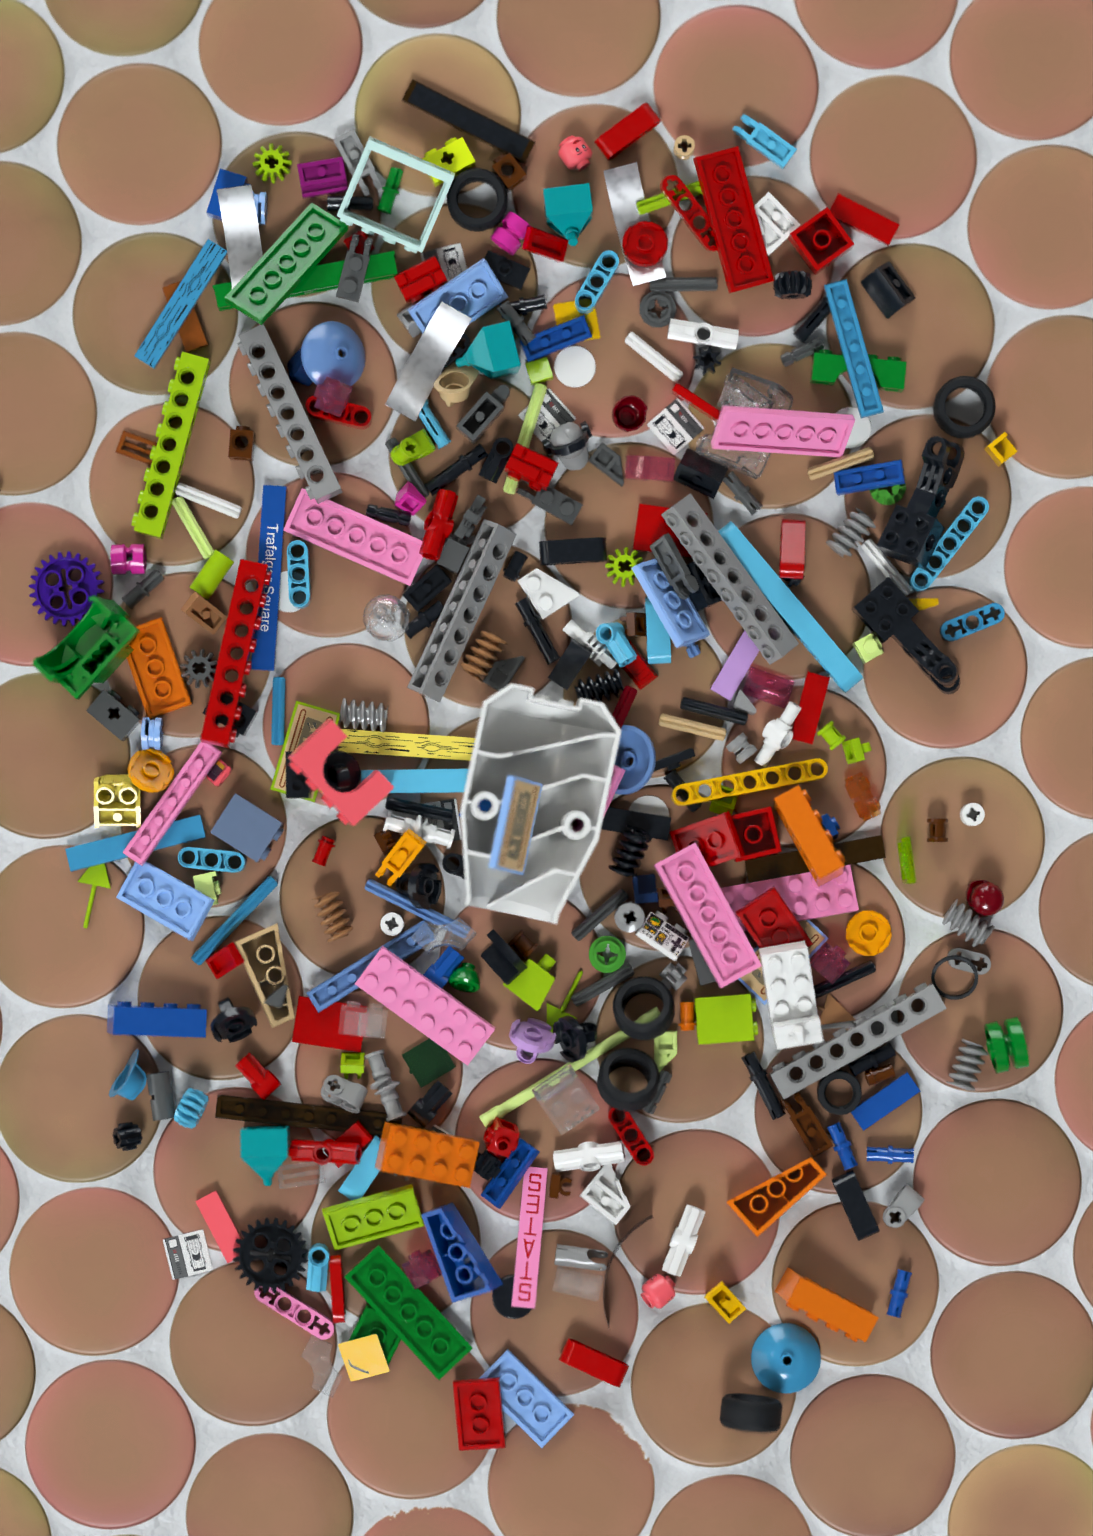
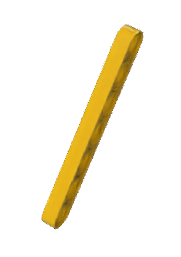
M815 758L680 784L672 790L671 799L678 806H687L822 779L827 774L828 766L824 760ZM814 763L820 764L823 768V772L819 776L811 772V765ZM795 767L800 770L801 776L798 780H793L789 777L788 771L790 768ZM768 772H775L777 774L778 781L776 784H769L767 782L766 774ZM746 776H752L755 779L756 785L754 788L749 789L744 786L743 780ZM725 780L733 784V790L730 793H725L721 789V783ZM699 786H709L711 789L710 796L702 797L698 792ZM679 789H684L688 792V799L684 802L676 798V792Z

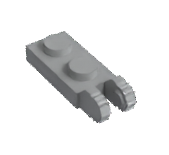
M354 129L334 139V143L352 177L364 151V147ZM369 157L358 181L365 197L370 195L362 178L368 175L371 176L375 188L378 190L382 189V185L375 173L376 170Z

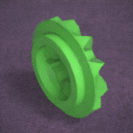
M906 484L893 486L891 488L892 496L888 490L879 491L880 488L869 491L873 499L878 503L892 505L903 498Z
M612 936L599 937L592 943L589 949V960L592 966L603 973H611L618 970L626 958L624 945L620 940ZM607 944H609L610 952L618 955L610 957L607 965H605L604 957L597 955V952L605 951Z

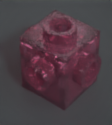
M326 377L323 384L317 385L314 397L317 400L314 407L341 417L348 404L353 387L336 379Z
M827 942L810 960V965L831 984H834L851 963L844 957L847 954L838 945H835L833 948Z
M419 1249L407 1256L409 1260L402 1264L406 1276L409 1278L414 1289L426 1285L442 1275L439 1264L430 1249L422 1253Z

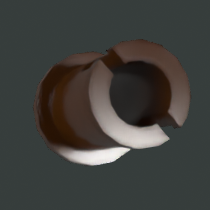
M891 1063L874 1070L868 1069V1072L864 1073L869 1086H877L878 1082L896 1077Z

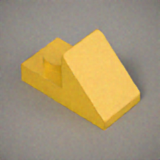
M723 1281L704 1296L728 1324L746 1310L745 1306Z

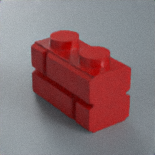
M436 256L394 276L406 303L412 302V304L418 303L425 298V294L431 291L434 292L448 282Z
M517 443L504 471L508 473L507 477L517 482L522 479L529 483L528 486L540 492L541 489L547 490L559 463Z

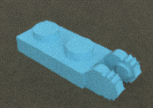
M743 114L741 120L753 128L754 131L750 135L741 127L734 126L733 132L745 140L748 145L784 169L797 149L762 123H757L748 115Z

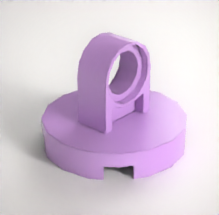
M528 1018L527 1022H520L521 1019H517L512 1023L509 1037L511 1042L517 1047V1058L522 1063L531 1064L539 1053L548 1052L553 1048L556 1033L553 1034L550 1031L551 1026L541 1020ZM523 1050L533 1053V1056L525 1055Z

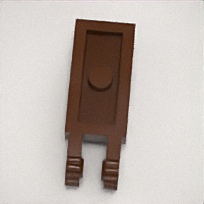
M796 1092L794 1093V1098L802 1107L801 1111L795 1114L786 1098L781 1102L790 1115L789 1118L813 1158L833 1147V1144L810 1106H807L800 1093Z

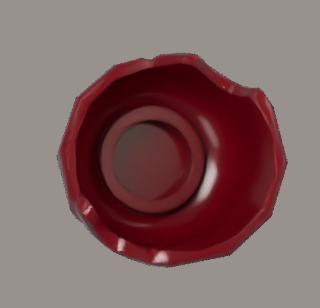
M634 395L622 397L615 403L612 409V420L615 426L625 432L638 430L646 421L647 405L641 398Z

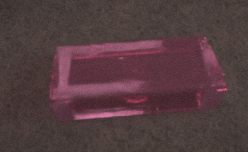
M751 667L742 692L750 697L786 708L795 682Z

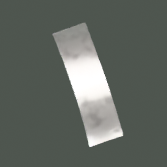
M637 162L603 171L621 247L623 235L631 225L633 226L640 221H650L648 213L639 215L636 208V202L645 199ZM624 255L633 286L666 278L662 261L650 267H640L631 263Z
M251 185L217 189L232 289L263 256Z
M441 302L408 359L385 405L416 422L434 386L435 380L442 372L472 318Z

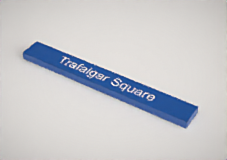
M263 485L258 563L268 564V571L272 572L270 585H265L263 594H267L265 607H260L259 611L262 621L260 630H255L254 634L257 644L255 652L252 653L251 670L275 671L286 486Z

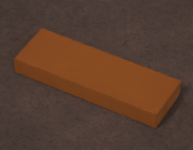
M181 281L162 287L167 302H169ZM193 308L178 331L186 353L208 346L195 308Z

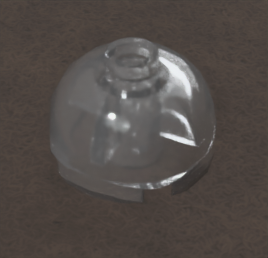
M389 594L378 595L372 598L365 606L363 623L369 634L376 640L394 641L400 638L409 627L407 624L410 612L407 606L395 596Z

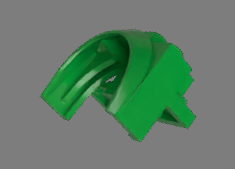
M97 596L90 597L88 600L93 601V603L75 628L52 650L43 656L36 657L33 661V665L50 682L60 683L75 699H80L94 682L104 683L134 650L129 643L137 636L140 630L128 619L130 616L113 600Z

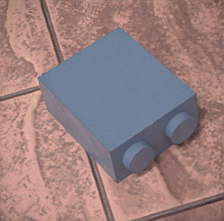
M235 793L210 833L254 861L260 862L261 859L265 861L272 849L269 846L273 839L278 841L284 832V829L281 827L284 823Z

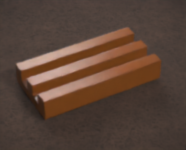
M123 430L115 452L151 465L152 460L122 450V447L126 446L150 455V450L126 442V437L150 446H157V443Z

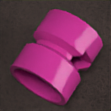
M509 211L502 220L503 226L497 227L490 238L504 251L515 255L521 246L520 240L525 238L527 227L531 226L520 216Z
M124 544L111 545L112 574L123 575L127 571H130L132 574H145V544H131L129 548Z

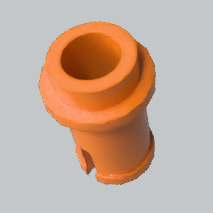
M680 1002V1023H678V1026L681 1027V1031H693L694 1026H697V1023H694L695 1002Z

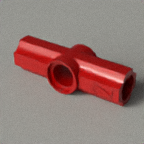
M438 490L433 509L424 522V530L426 532L419 554L428 560L437 561L440 559L445 539L451 534L454 526L452 517L459 496L451 490Z
M294 1139L291 1141L289 1155L292 1161L316 1162L320 1165H326L327 1163L359 1164L362 1156V1147L360 1143L336 1142L333 1139H325L324 1141ZM322 1148H325L328 1151L329 1156L324 1154Z

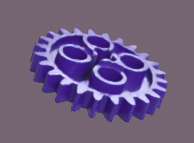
M70 551L67 552L66 557L61 552H58V559L49 555V563L41 560L44 567L42 569L35 567L39 574L38 576H31L36 582L29 585L30 588L35 589V592L31 593L29 597L37 599L32 605L34 607L41 606L37 613L43 614L46 612L45 620L48 621L53 617L54 625H57L59 620H61L64 627H66L68 621L71 622L72 626H76V619L81 621L93 601L88 599L105 593L104 590L99 589V586L104 584V581L97 580L102 573L100 571L93 572L96 564L93 563L88 566L89 558L86 557L80 561V553H77L72 558ZM62 569L66 571L67 584L72 587L69 590L72 609L68 608L67 594L62 591L65 588ZM79 569L82 573L81 579L79 581H72L70 578L71 572ZM52 574H57L59 577V582L55 586L48 584V577ZM79 592L86 594V600L82 604L75 602V596ZM60 596L63 598V605L61 608L55 609L52 606V601L55 597Z

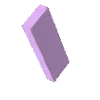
M745 630L710 690L729 701L759 652V649L748 637Z

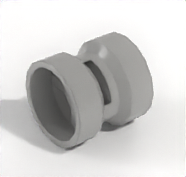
M741 733L725 746L729 752H733L736 755V760L739 764L757 751L754 745L749 744L744 733Z

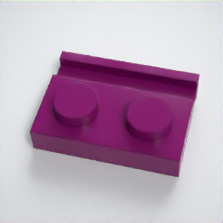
M343 157L297 164L303 199L347 191L348 186Z

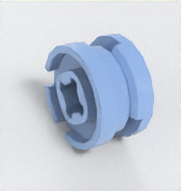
M253 192L257 220L260 225H266L267 193L260 192V194H254Z
M143 717L141 727L142 749L149 750L150 747H154L155 750H162V718L150 720L149 717Z

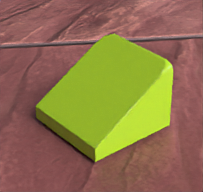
M547 357L525 363L531 386L536 383L553 380V374Z
M721 785L723 792H732V788ZM738 796L711 801L709 811L717 814L730 811L732 815Z

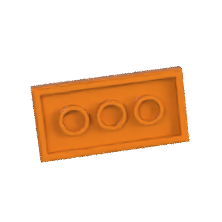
M160 617L137 625L136 627L140 632L129 643L134 650L127 657L147 717L153 719L193 705L184 678L181 676L182 673L163 618Z

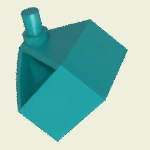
M585 183L543 189L546 225L566 238L569 245H577L579 235L592 220L593 208L590 184Z
M510 321L482 327L467 352L463 354V357L456 359V365L458 367L472 366L490 379L518 373L521 364Z
M245 1126L240 1129L241 1159L263 1179L265 1186L272 1185L274 1173L289 1156V1148L291 1146L290 1126Z

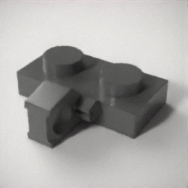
M477 495L454 533L455 537L462 540L465 537L470 538L476 527L474 525L479 523L487 509V506L484 505L486 503L485 498Z

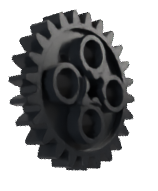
M266 1217L263 1225L259 1220H256V1228L250 1224L247 1225L249 1233L241 1231L240 1233L244 1239H236L235 1241L240 1245V1248L233 1249V1252L238 1253L239 1256L232 1260L240 1264L235 1268V1271H243L239 1278H248L246 1286L253 1282L255 1284L254 1291L260 1286L263 1287L264 1294L268 1288H271L272 1293L275 1294L278 1286L282 1291H285V1283L292 1287L293 1282L291 1279L300 1280L297 1272H305L306 1270L301 1266V1263L308 1262L306 1258L302 1257L303 1254L308 1253V1250L301 1248L306 1241L298 1240L302 1233L294 1234V1225L289 1229L286 1228V1220L281 1225H278V1218H275L273 1224H270L268 1217ZM257 1236L266 1238L267 1245L265 1248L260 1249L255 1246L254 1240ZM281 1239L287 1240L290 1244L289 1251L281 1252L277 1247L278 1241ZM271 1249L274 1255L290 1256L291 1260L273 1258L269 1262L268 1257L251 1255L250 1251L268 1253ZM254 1259L261 1260L263 1262L262 1271H253L251 1261ZM281 1262L286 1266V1273L284 1275H277L274 1272V1265Z

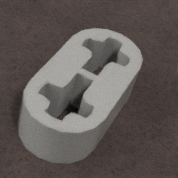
M954 948L947 954V956H951L961 952L960 956L970 961H979L980 957L983 958L986 967L981 968L980 971L977 970L980 975L986 974L991 968L990 959L981 953ZM955 960L947 961L955 969L974 973L972 968L965 962H959L958 965H955Z

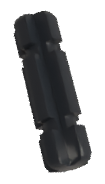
M368 504L366 509L367 517H378L379 520L392 523L399 522L400 525L409 526L411 521L410 513H399L397 510L385 507L378 508V506Z

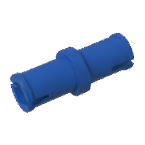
M841 1122L828 1126L827 1129L835 1145L833 1147L834 1151L838 1152L844 1171L857 1166L858 1163L850 1148L852 1144L847 1140Z
M888 1145V1148L867 1146V1161L887 1162V1164H892V1162L913 1163L914 1148H893L891 1145Z
M897 1269L894 1287L890 1290L892 1295L886 1314L901 1318L905 1298H908L909 1295L907 1289L912 1273Z

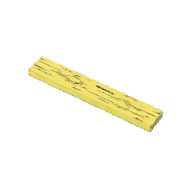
M341 729L347 737L338 745V750L358 754L471 761L476 738Z

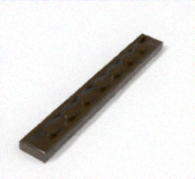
M220 1094L217 1096L215 1118L341 1132H345L359 1121L370 1135L382 1136L384 1122H387L386 1118H388L386 1112L360 1110L358 1113H352L341 1107ZM402 1118L390 1123L402 1125Z

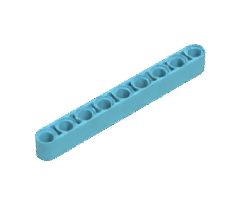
M730 521L718 532L774 610L839 688L846 693L861 681L863 677L737 526Z

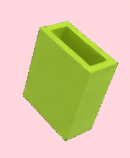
M750 993L694 997L698 1045L754 1041V1035H758L757 1021H753L752 1012H756V1000L751 998Z

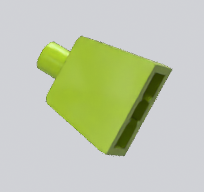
M546 953L538 963L529 958L525 962L528 967L509 985L505 983L502 985L538 1012L555 980V977L549 971L557 961Z

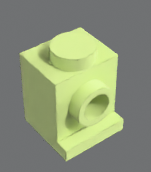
M873 633L852 644L863 664L884 653L879 639Z
M214 871L193 876L195 889L214 899L213 905L219 904L218 895L221 894L219 880H214V877L218 876V872Z

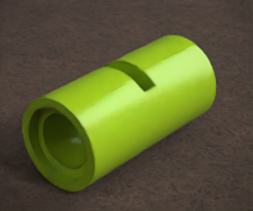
M215 549L189 588L209 600L234 564V561Z

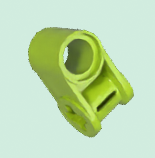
M422 429L401 441V444L395 446L390 452L391 459L395 464L404 466L412 461L426 457L434 452L436 447L426 430Z

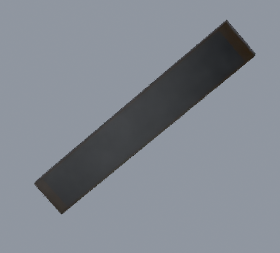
M413 79L402 99L403 102L505 154L511 153L515 159L524 164L535 145V141Z

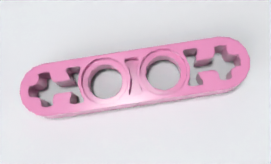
M279 1286L276 1288V1291L280 1292V1294L276 1297L274 1304L269 1302L272 1300V1297L269 1295L264 1297L260 1295L261 1290L259 1288L254 1291L255 1297L260 1302L317 1338L323 1340L333 1335L335 1325L331 1319L287 1291H282ZM287 1297L290 1299L291 1307L288 1310L279 1308L278 1301L280 1298ZM308 1310L311 1314V1319L305 1323L301 1322L298 1319L299 1311ZM315 1316L319 1317L317 1320L319 1324L324 1325L325 1322L329 1324V1333H319L320 1328L314 1325L313 1329L309 1327L313 1323Z

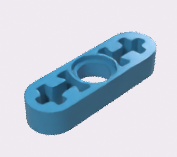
M991 603L946 621L940 627V635L948 642L958 640L998 624L1003 620L1005 611L1000 604ZM992 607L994 610H999L1000 614L997 615V620L990 617L985 620L987 624L983 625V618L979 614L980 611L983 612L984 616L991 612L990 608ZM975 616L979 621L978 627L975 629L968 628L966 625L967 617ZM957 620H961L962 628L966 633L962 634V629L954 632L955 637L945 634V631L948 629L947 625L954 628L960 625Z

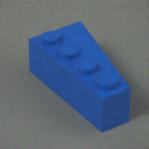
M117 1001V1005H108L107 1033L112 1035L206 1038L207 1010L201 1009V1004H187V1008H178L177 1003H164V1007H155V1003L141 1002V1006H131V1002Z
M453 1202L421 1214L452 1303L493 1291L503 1285Z

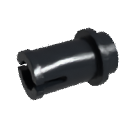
M515 551L507 568L503 569V577L513 582L519 579V573L528 557L521 552Z

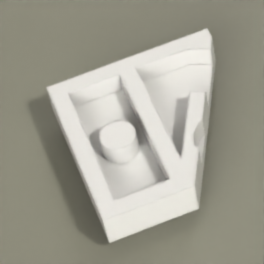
M770 192L754 205L768 257L788 239L791 232L801 226Z
M537 568L517 581L542 620L580 596L575 590Z
M612 1164L603 1165L579 1196L614 1225H617L631 1206L623 1193L622 1186L614 1173Z

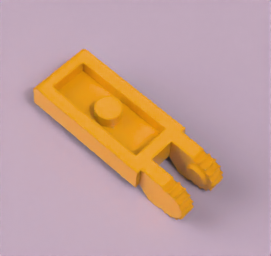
M408 828L383 860V865L375 875L379 878L383 876L387 868L391 870L394 874L390 876L386 883L391 887L397 878L401 877L427 842Z

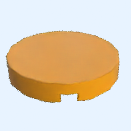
M153 748L137 751L131 757L127 768L132 783L140 790L146 792H160L166 789L174 776V767L172 768L169 757Z
M867 910L854 914L848 921L845 937L849 947L854 952L863 956H874L882 953L889 946L892 932L888 920L881 913Z

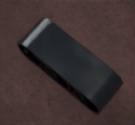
M606 538L540 541V565L607 561Z
M851 1170L831 1179L858 1241L880 1232L854 1171Z

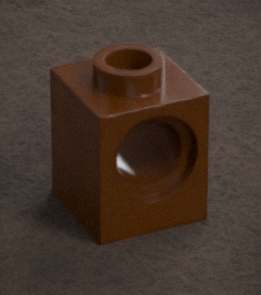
M508 153L506 156L501 154L493 160L492 172L502 180L508 193L527 179V174L511 153ZM504 166H511L514 169V173L506 176L501 170Z
M236 426V430L230 429L228 454L230 460L253 461L255 432L250 431V427ZM240 437L248 439V445L243 449L236 447V441Z

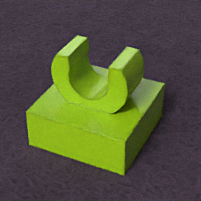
M859 737L842 742L848 765L865 760L864 753L872 751L870 743L861 744Z
M341 1052L340 1071L344 1073L345 1079H348L349 1073H357V1079L361 1078L362 1073H364L365 1052Z

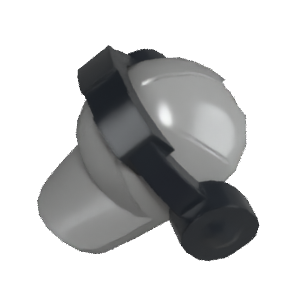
M586 421L580 423L581 428L573 422H566V424L556 427L551 432L550 441L547 438L542 440L543 449L547 455H557L563 465L569 470H580L588 462L589 456L586 443L592 437Z

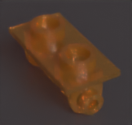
M862 772L854 775V778L851 776L845 779L846 784L844 786L850 798L854 799L858 796L860 798V801L853 804L859 818H862L865 822L872 817L880 815L881 806L878 799L873 797L871 793L869 779Z

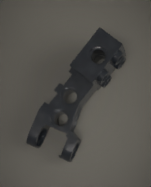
M939 436L931 437L927 441L922 453L923 468L907 508L896 504L878 541L877 546L885 556L922 569L926 568L945 529L936 517L946 503L945 498L950 488H953L964 460V449L958 443L948 442V440ZM941 442L942 446L939 453L935 455L933 447L936 443ZM954 447L957 455L954 459L949 460L950 448Z
M889 577L851 609L867 628L877 636L882 644L892 637L941 692L953 694L958 691L961 683L956 665L911 620L919 610ZM955 683L952 687H949V688L943 686V685H951V684Z

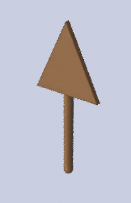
M829 993L827 994L824 1007L816 1005L817 1010L822 1011L820 1016L821 1025L856 1020Z

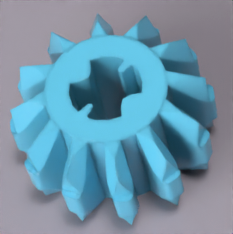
M189 1088L177 1106L174 1121L178 1122L181 1126L191 1129L196 1127L208 1104V1096L197 1089Z

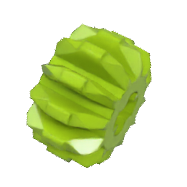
M269 144L268 151H266L264 146L260 147L263 154L255 153L254 155L259 160L253 162V167L258 168L255 174L257 176L263 174V182H266L269 177H271L272 184L276 183L275 177H279L281 181H284L282 173L290 174L287 166L292 165V161L287 159L290 156L289 152L282 153L283 147L281 145L274 150L273 144ZM271 159H275L278 165L275 164V168H270L267 162L270 163Z
M627 547L624 548V555H621L620 550L616 549L615 554L617 558L613 555L608 556V559L614 564H605V568L613 569L606 575L607 577L616 576L612 581L613 584L622 579L621 587H625L626 580L628 579L629 584L633 586L634 580L632 576L636 579L637 577L632 567L641 563L643 559L640 557L634 560L633 558L636 556L637 551L634 550L631 556H629ZM628 562L630 564L628 568H631L629 572L626 570L623 573L620 572L621 566L618 565Z

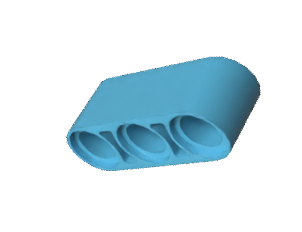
M614 251L602 252L575 297V307L579 313L588 314L594 310L619 266V257ZM607 257L615 261V265L611 268H607L602 264V261ZM592 278H601L603 285L599 288L593 287L590 283ZM580 298H590L592 301L589 307H582L579 304Z
M295 540L289 543L287 547L289 600L294 607L303 609L311 602L309 550L304 542ZM299 545L304 548V554L297 558L292 556V549ZM299 568L303 569L305 577L300 581L293 579V572ZM300 591L306 594L305 602L301 604L295 603L294 595Z
M645 597L648 664L671 663L670 636L649 598Z
M185 847L178 853L179 863L186 868L237 873L243 871L247 864L246 858L242 853ZM187 851H192L195 854V860L191 864H187L183 860L184 853ZM211 853L216 854L218 857V863L213 867L209 866L206 862L207 856ZM232 856H238L241 859V866L237 869H233L229 864Z
M376 1135L361 1156L360 1163L354 1166L338 1192L350 1200L362 1198L380 1171L375 1168L381 1140Z

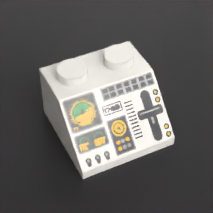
M658 910L655 914L650 911L644 920V924L635 935L676 961L690 938L686 935L688 931L677 923L674 927L667 923L668 917Z

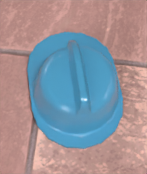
M139 1049L132 1053L125 1068L114 1081L109 1091V1097H114L117 1094L126 1099L134 1100L145 1088L146 1074L136 1063Z

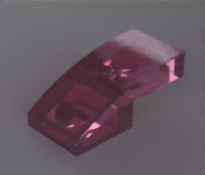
M627 455L625 479L673 482L675 458Z

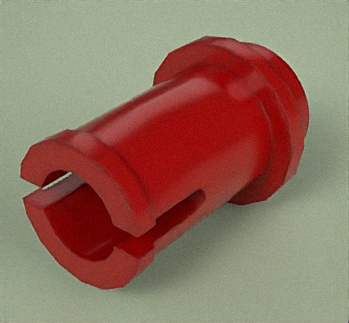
M322 835L321 839H318L319 845L312 862L326 867L332 847L335 848V840Z

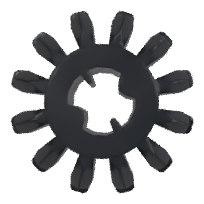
M795 270L782 271L775 275L773 290L776 297L797 300L798 298H805L811 295L812 280L809 273Z

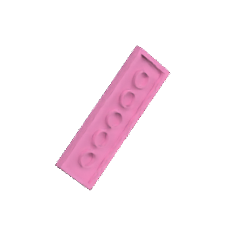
M723 405L711 445L713 449L842 457L854 426L855 418L853 415Z
M303 488L283 531L410 587L424 558L419 554L422 540L331 500L317 504L315 498L310 500L306 489Z
M696 843L654 864L656 871L720 988L762 966Z
M850 865L844 866L842 875L820 887L816 884L811 873L807 872L720 888L743 932L748 930L737 916L736 911L772 887L776 888L798 922L859 911Z
M384 946L381 947L355 982V985L467 1066L496 1028Z

